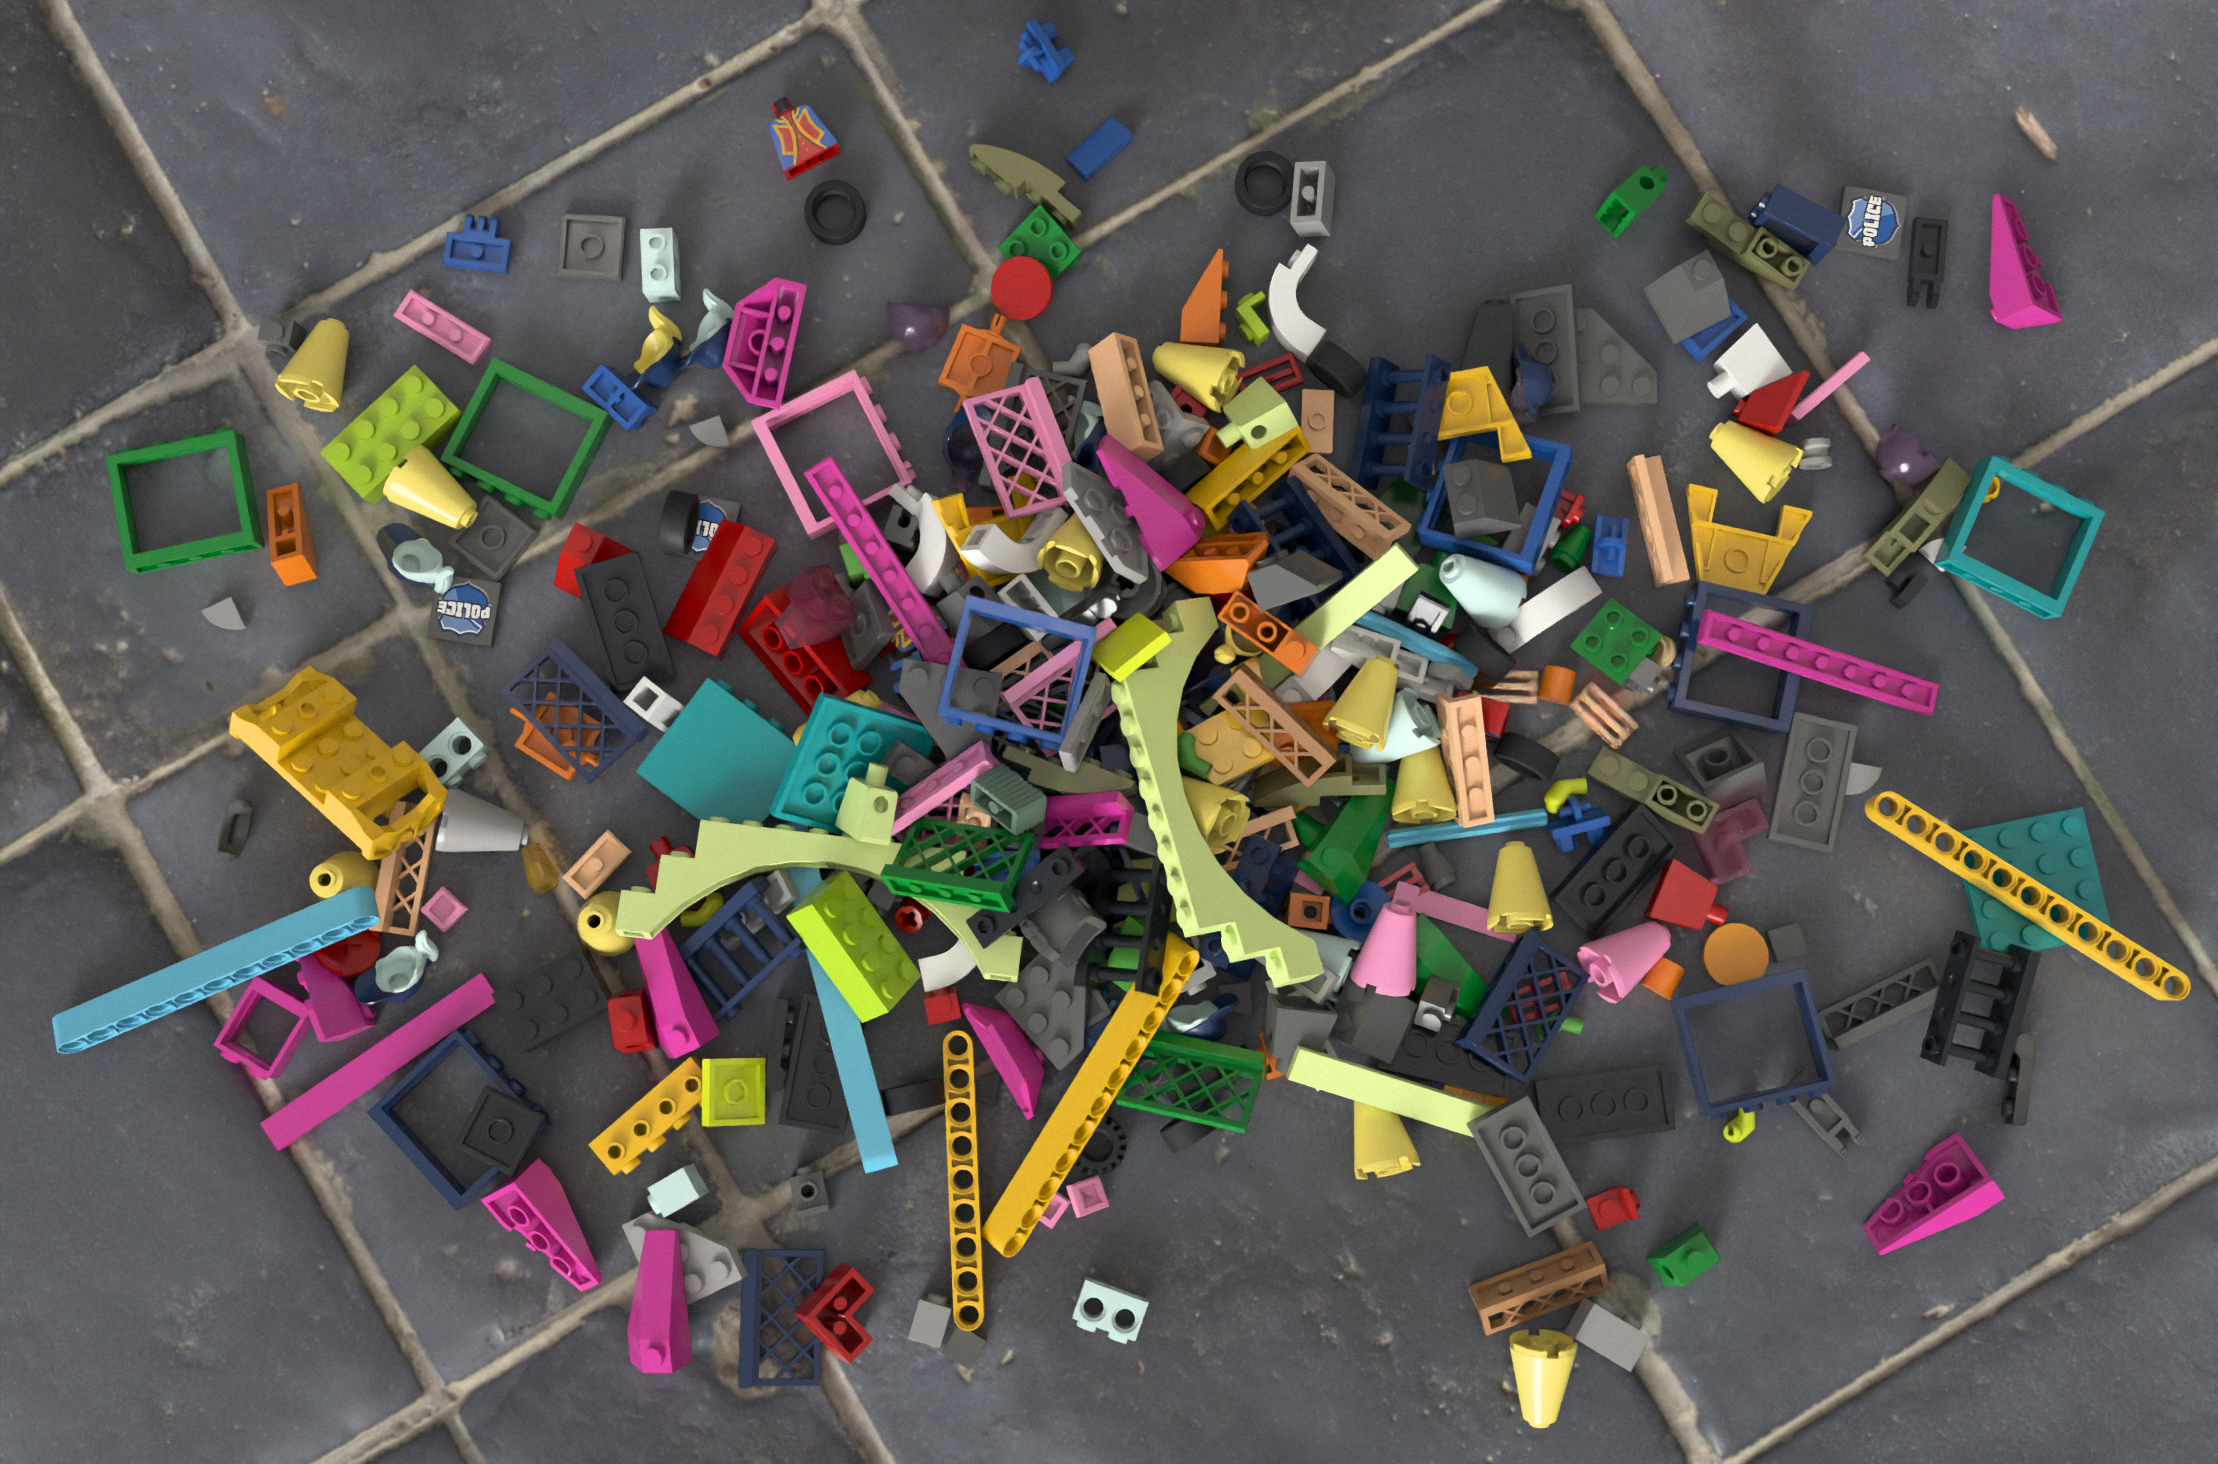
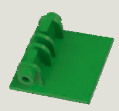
M1041 204L997 248L1006 260L1017 256L1038 260L1047 267L1053 281L1069 265L1070 267L1075 266L1080 261L1079 255L1082 253Z
M1610 598L1574 640L1570 648L1619 685H1622L1646 656L1649 658L1653 656L1657 650L1655 645L1663 635L1616 600Z

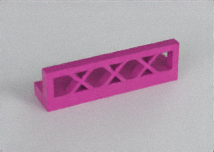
M1120 791L1047 797L1046 829L1039 849L1060 848L1066 843L1069 847L1127 843L1134 807ZM1113 821H1120L1117 833L1103 832ZM1084 823L1093 824V827L1084 835L1076 836L1074 834ZM1055 826H1064V829L1055 837L1047 838L1046 834Z

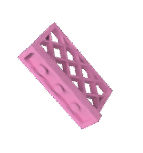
M1039 376L1026 379L1025 384L964 400V409L1008 521L1065 505V508L1072 507L1062 493V466L1070 460L1072 461ZM1019 395L1023 405L1020 414L1003 406L1007 398ZM985 405L995 410L996 412L990 423L977 417L974 407ZM999 413L1016 421L1011 433L993 425ZM1019 423L1033 430L1035 437L1032 443L1014 435ZM990 431L1007 440L1001 452L988 445L986 438ZM1010 442L1028 450L1022 462L1004 454ZM1031 452L1044 458L1046 467L1043 473L1025 464ZM1001 460L1019 469L1013 481L1000 475L998 466ZM1022 471L1039 479L1034 492L1016 483ZM1042 482L1055 487L1059 497L1049 500L1037 494ZM1012 490L1030 498L1027 506L1013 509L1009 499Z
M1110 617L1095 626L1098 630L1094 646L1116 629L1117 626ZM1074 641L1000 695L1022 725L1033 727L1031 723L1039 724V729L1043 730V725L1061 728L1060 723L1044 721L1047 702L1067 704V701L1048 698L1049 686L1055 680L1069 682L1068 700L1082 642ZM1097 664L1095 665L1094 675L1096 672H1099L1100 667ZM1071 669L1070 678L1062 677L1064 673ZM1087 680L1084 682L1085 685H1090L1091 681ZM1045 688L1044 697L1034 696ZM1029 699L1043 701L1040 720L1026 718L1019 706ZM1114 702L1107 707L1102 719L1118 708ZM1034 740L1047 759L1049 756L1052 757L1059 752L1040 747L1041 741Z
M983 739L900 795L897 799L891 837L894 836L903 843L907 835L903 829L920 817L957 823L958 817H952L951 812L952 807L960 806L961 798H954V794L961 789H971L972 779L1002 764L992 755L991 747ZM935 807H947L946 816H928V812ZM921 829L916 840L923 841L934 834H925L926 829ZM955 835L943 840L944 843L953 845Z

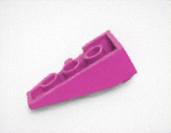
M1997 193L1993 196L1989 290L1993 304L1990 307L1991 314L1997 323H2001L2011 329L2058 323L2063 318L2051 283L2044 284L2037 267L2041 266L2042 263L2039 256H2035L2032 249L2025 243V241L2029 240V234L2014 201Z
M1110 434L1103 436L1096 453L1112 486L1116 490H1122L1127 506L1124 507L1128 518L1134 515L1142 531L1138 538L1147 554L1161 572L1200 540L1206 525L1204 516L1198 508H1194L1185 495Z
M665 927L653 940L634 937L652 1028L667 1058H677L718 1036L720 1032L667 928Z
M314 952L296 959L297 962L300 961L301 963L299 973H296L299 983L304 985L305 989L309 992L310 999L304 1002L319 1042L341 1041L376 1026L373 1019L376 1017L373 1004L362 1005L357 1001L354 992L355 984L349 977L333 975L325 970L315 958Z
M1959 1132L1931 1148L1923 1157L1924 1162L1913 1175L1909 1173L1903 1180L1904 1185L1893 1198H1887L1862 1227L1880 1255L1978 1216L2006 1198Z
M540 1158L519 1168L515 1176H509L481 1199L482 1203L509 1232L514 1228L528 1239L526 1243L528 1248L533 1252L536 1249L544 1252L550 1257L551 1267L581 1292L599 1284L603 1280L560 1182L553 1175L551 1168L543 1163Z
M648 1229L645 1232L627 1328L630 1361L642 1373H674L693 1361L679 1229Z

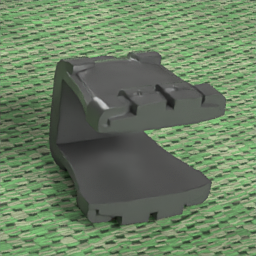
M1068 885L1021 921L1019 925L1025 937L1030 940L1033 947L1052 962L1058 960L1065 967L1072 969L1079 963L1078 959L1092 939L1105 929L1106 922L1089 905L1080 890Z

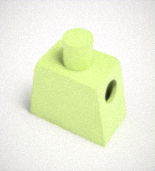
M1261 376L1224 406L1223 412L1230 423L1217 431L1216 435L1226 449L1240 439L1250 449H1257L1294 429L1299 424L1287 402Z
M870 762L866 779L857 777L849 779L835 826L858 841L889 846L898 792L885 785L889 769L886 765Z

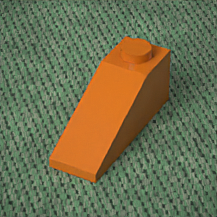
M296 482L266 490L270 561L285 586L318 578L316 553L300 485Z

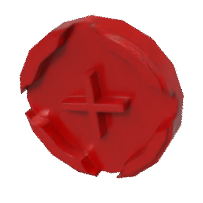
M1017 256L1006 260L997 268L992 278L991 295L993 303L1000 313L1013 320L1029 321L1047 311L1053 300L1055 286L1048 272L1049 270L1043 263L1034 258Z
M368 928L314 951V956L321 967L333 975L341 977L359 976L371 968L377 961L381 951L380 934L378 931L369 930Z

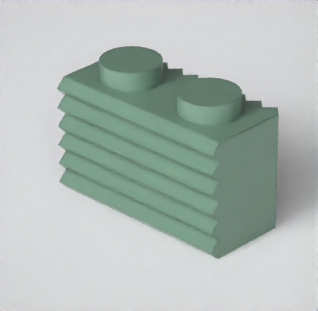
M1004 763L971 780L970 801L1018 837L1020 833L1023 834L1025 830L1028 831L1029 828H1033L1034 825H1038L1039 822L1042 823L1045 820L1046 795L1040 789L1033 788L1032 784H1028L1027 780L1024 781L1019 773L1013 770L1010 771L1009 767H1005Z

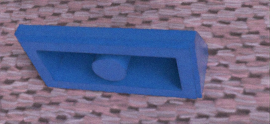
M1110 117L1066 156L1065 160L1087 182L1133 141V133L1113 117Z

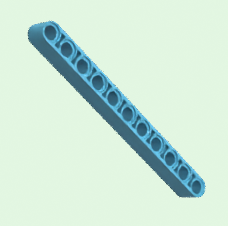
M795 822L783 824L795 827L796 831L809 833L808 826ZM819 868L786 869L800 895L793 902L794 907L822 881ZM808 948L806 950L865 1173L898 1165L860 1020Z
M369 886L351 888L55 1015L52 1018L57 1052L70 1054L82 1051L377 925L380 922L373 888Z

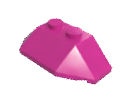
M775 277L766 285L736 303L722 367L748 403L780 410L807 289L805 284Z
M964 1002L959 1006L1026 1119L1029 1120L1035 1114L1045 1074V1068L1042 1064L1047 1062V1059L1037 1045L1033 1047L1030 1045L1026 1038V1032L1008 1012Z

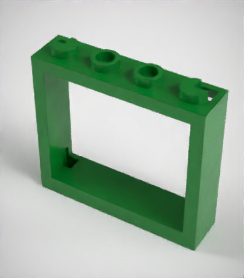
M493 357L440 460L448 466L447 471L457 478L464 480L467 475L477 480L475 486L488 493L493 494L494 490H498L506 494L504 500L521 508L524 503L533 507L532 513L542 519L550 521L553 517L562 521L614 419L608 412ZM500 379L592 423L551 503L460 459Z
M228 427L212 430V434L209 435L188 434L180 437V441L172 443L168 441H155L149 443L148 448L139 450L136 448H122L116 451L117 454L106 456L124 563L127 570L136 574H143L265 548L245 438L235 430ZM227 447L242 531L141 553L126 468Z

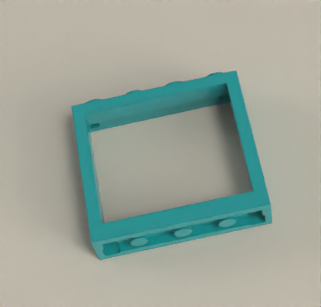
M1992 455L1978 460L1971 475L1973 479L1965 489L1933 564L2044 620L2061 617L2105 515V511L2095 507V503L2087 498L2075 497L2067 493V488L2062 485L2047 483L2039 479L2040 475L2032 470L2020 469L2012 465L2011 460L2007 457ZM1994 476L2081 519L2049 596L1961 553Z

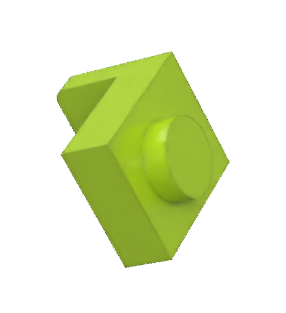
M1260 291L1255 296L1252 292L1244 296L1237 303L1239 307L1236 308L1235 318L1240 323L1238 326L1240 333L1246 341L1250 342L1252 340L1257 347L1268 340L1270 332L1255 313V310L1265 302L1266 295L1263 291Z

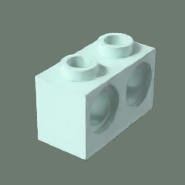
M672 227L640 229L642 289L649 303L681 301L679 239Z
M457 717L419 755L427 761L434 774L435 766L440 761L447 763V772L442 777H439L438 780L448 790L449 788L456 789L464 781L462 776L471 768L474 770L481 766L487 760L488 756L486 754L492 748L465 720ZM469 738L472 744L471 749L468 753L461 755L459 744L463 739Z
M694 1163L682 1167L647 1188L651 1194L647 1198L656 1214L661 1212L663 1217L677 1212L709 1193Z
M1085 1277L1072 1319L1078 1320L1076 1326L1095 1332L1096 1328H1100L1109 1332L1108 1337L1110 1339L1126 1344L1128 1339L1136 1341L1149 1301L1147 1298ZM1093 1297L1098 1298L1103 1303L1102 1311L1095 1315L1087 1313L1084 1309L1086 1300ZM1122 1309L1132 1311L1135 1316L1134 1321L1128 1326L1119 1325L1115 1320L1118 1311Z

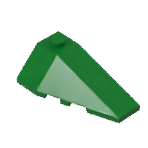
M1386 776V795H1348L1295 864L1344 906H1348L1367 880L1394 797L1396 783L1388 776Z
M1423 912L1416 915V987L1414 991L1411 989L1410 992L1421 998L1430 975L1461 985L1462 988L1456 1009L1452 1016L1467 1021L1486 990L1487 985ZM1505 1007L1500 1012L1501 1017L1508 1011Z

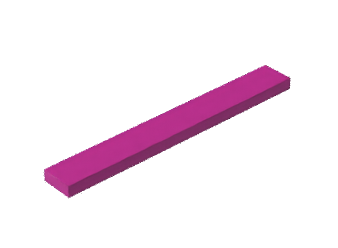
M830 455L803 472L923 659L929 662L949 665L954 647L953 642L834 457ZM961 657L959 666L969 668Z
M1710 609L1703 610L1696 639L1698 643L1925 716L1933 715L1940 685L1938 683Z
M481 972L261 1122L260 1125L277 1151L283 1150L437 1045L455 1029H460L494 1006L496 1003L491 994L496 992V989L486 974Z

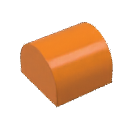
M1210 425V428L1193 451L1209 467L1216 468L1229 456L1233 445L1226 449L1216 435V432L1219 430Z
M1544 666L1536 698L1568 706L1577 673L1563 667Z
M1661 957L1645 974L1640 984L1670 1000L1686 970L1678 964Z

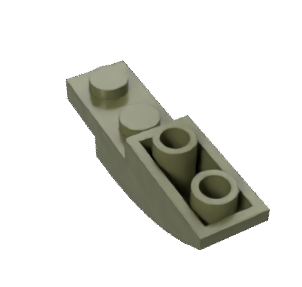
M972 144L969 147L971 165L982 175L988 173L995 180V186L1003 194L1008 196L1011 193L1018 199L1027 191V197L1036 206L1044 205L1051 212L1050 215L1059 226L1065 227L1067 225L1072 231L1082 222L1081 211L1063 197L1066 193V182L1051 170L1028 157L1007 149L982 144Z
M1706 192L1700 194L1684 220L1706 236L1704 242L1748 270L1788 289H1796L1811 264L1810 261L1762 226L1754 228Z
M1946 457L1902 505L1904 507L1902 511L1861 555L1883 575L1888 577L1910 552L1914 553L1955 505L1973 478L1951 458Z
M1019 744L1018 748L1007 745L1002 756L1009 765L1030 773L1027 782L1032 784L1033 788H1038L1042 792L1051 795L1063 796L1120 791L1124 797L1136 795L1139 789L1136 783L1132 781L1133 776L1117 768L1114 769L1113 773L1102 769L1103 764L1087 756H1084L1075 773L1064 770L1061 760L1049 756L1046 761L1036 757L1037 752L1021 744Z
M1605 746L1602 747L1587 772L1588 777L1616 791L1618 796L1632 803L1639 801L1650 812L1702 835L1705 834L1720 808L1719 804L1663 774L1657 775Z
M1352 753L1337 754V761L1309 788L1286 766L1270 771L1257 778L1254 782V807L1320 806V796L1386 795L1385 762L1352 763ZM1315 758L1298 761L1299 768L1308 776L1321 765Z

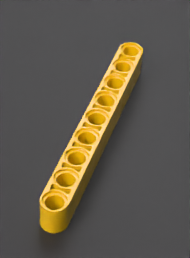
M956 1030L950 1032L943 1041L953 1315L955 1323L959 1328L965 1331H972L981 1325L985 1316L975 1050L971 1035L966 1031ZM957 1035L964 1037L968 1044L966 1052L961 1055L953 1053L950 1049V1041ZM963 1069L968 1073L969 1082L967 1086L958 1088L953 1085L951 1081L953 1071ZM962 1102L969 1106L970 1116L967 1120L959 1121L953 1116L952 1110L956 1103ZM966 1136L970 1139L972 1148L969 1153L959 1154L956 1152L954 1140L957 1137ZM959 1170H968L973 1176L972 1185L966 1188L960 1187L955 1181V1174ZM966 1203L973 1207L975 1212L973 1219L970 1221L959 1219L956 1210L960 1204ZM964 1237L973 1239L976 1244L975 1252L969 1255L961 1253L958 1249V1241ZM965 1271L974 1273L977 1277V1285L973 1288L963 1287L959 1281L961 1273ZM967 1305L974 1306L979 1313L978 1319L974 1322L963 1320L960 1313L961 1308Z

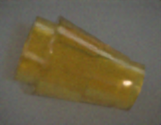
M532 843L521 849L520 852L522 854L528 887L533 888L535 894H542L556 888L559 885V873L539 843Z

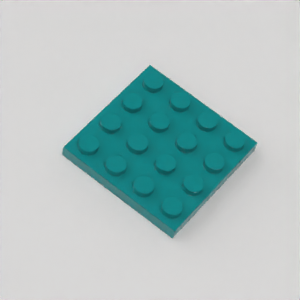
M820 692L769 812L776 818L842 835L844 831L836 827L835 823L849 779L851 777L866 779L869 763H879L898 738L926 757L929 756L935 740L922 722ZM887 773L885 785L896 790L898 797L910 789L909 786Z
M2083 807L1959 832L2111 927ZM1967 852L1964 856V863L1971 869L1974 866V858ZM1995 870L1992 876L1993 882L2000 886L2003 877L1998 870ZM1962 878L1975 936L1982 938L1979 947L2007 954L2010 944L2034 951L2067 944ZM2024 888L2021 892V898L2027 905L2031 900V894L2029 890ZM2052 906L2050 917L2054 922H2057L2059 911L2055 906ZM2081 924L2078 933L2083 940L2087 938L2088 930L2084 924Z

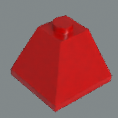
M1803 370L1752 391L1745 399L1739 398L1731 412V415L1735 417L1733 422L1774 437L1782 430L1810 372Z
M575 522L560 553L554 586L582 599L574 568L634 551L599 532Z

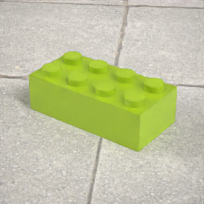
M413 365L319 453L364 500L375 506L385 496L383 489L391 471L396 465L402 468L408 461L403 456L419 445L429 449L432 453L455 431L463 413L420 368Z
M847 869L821 881L786 916L862 1023L888 1013L922 976Z

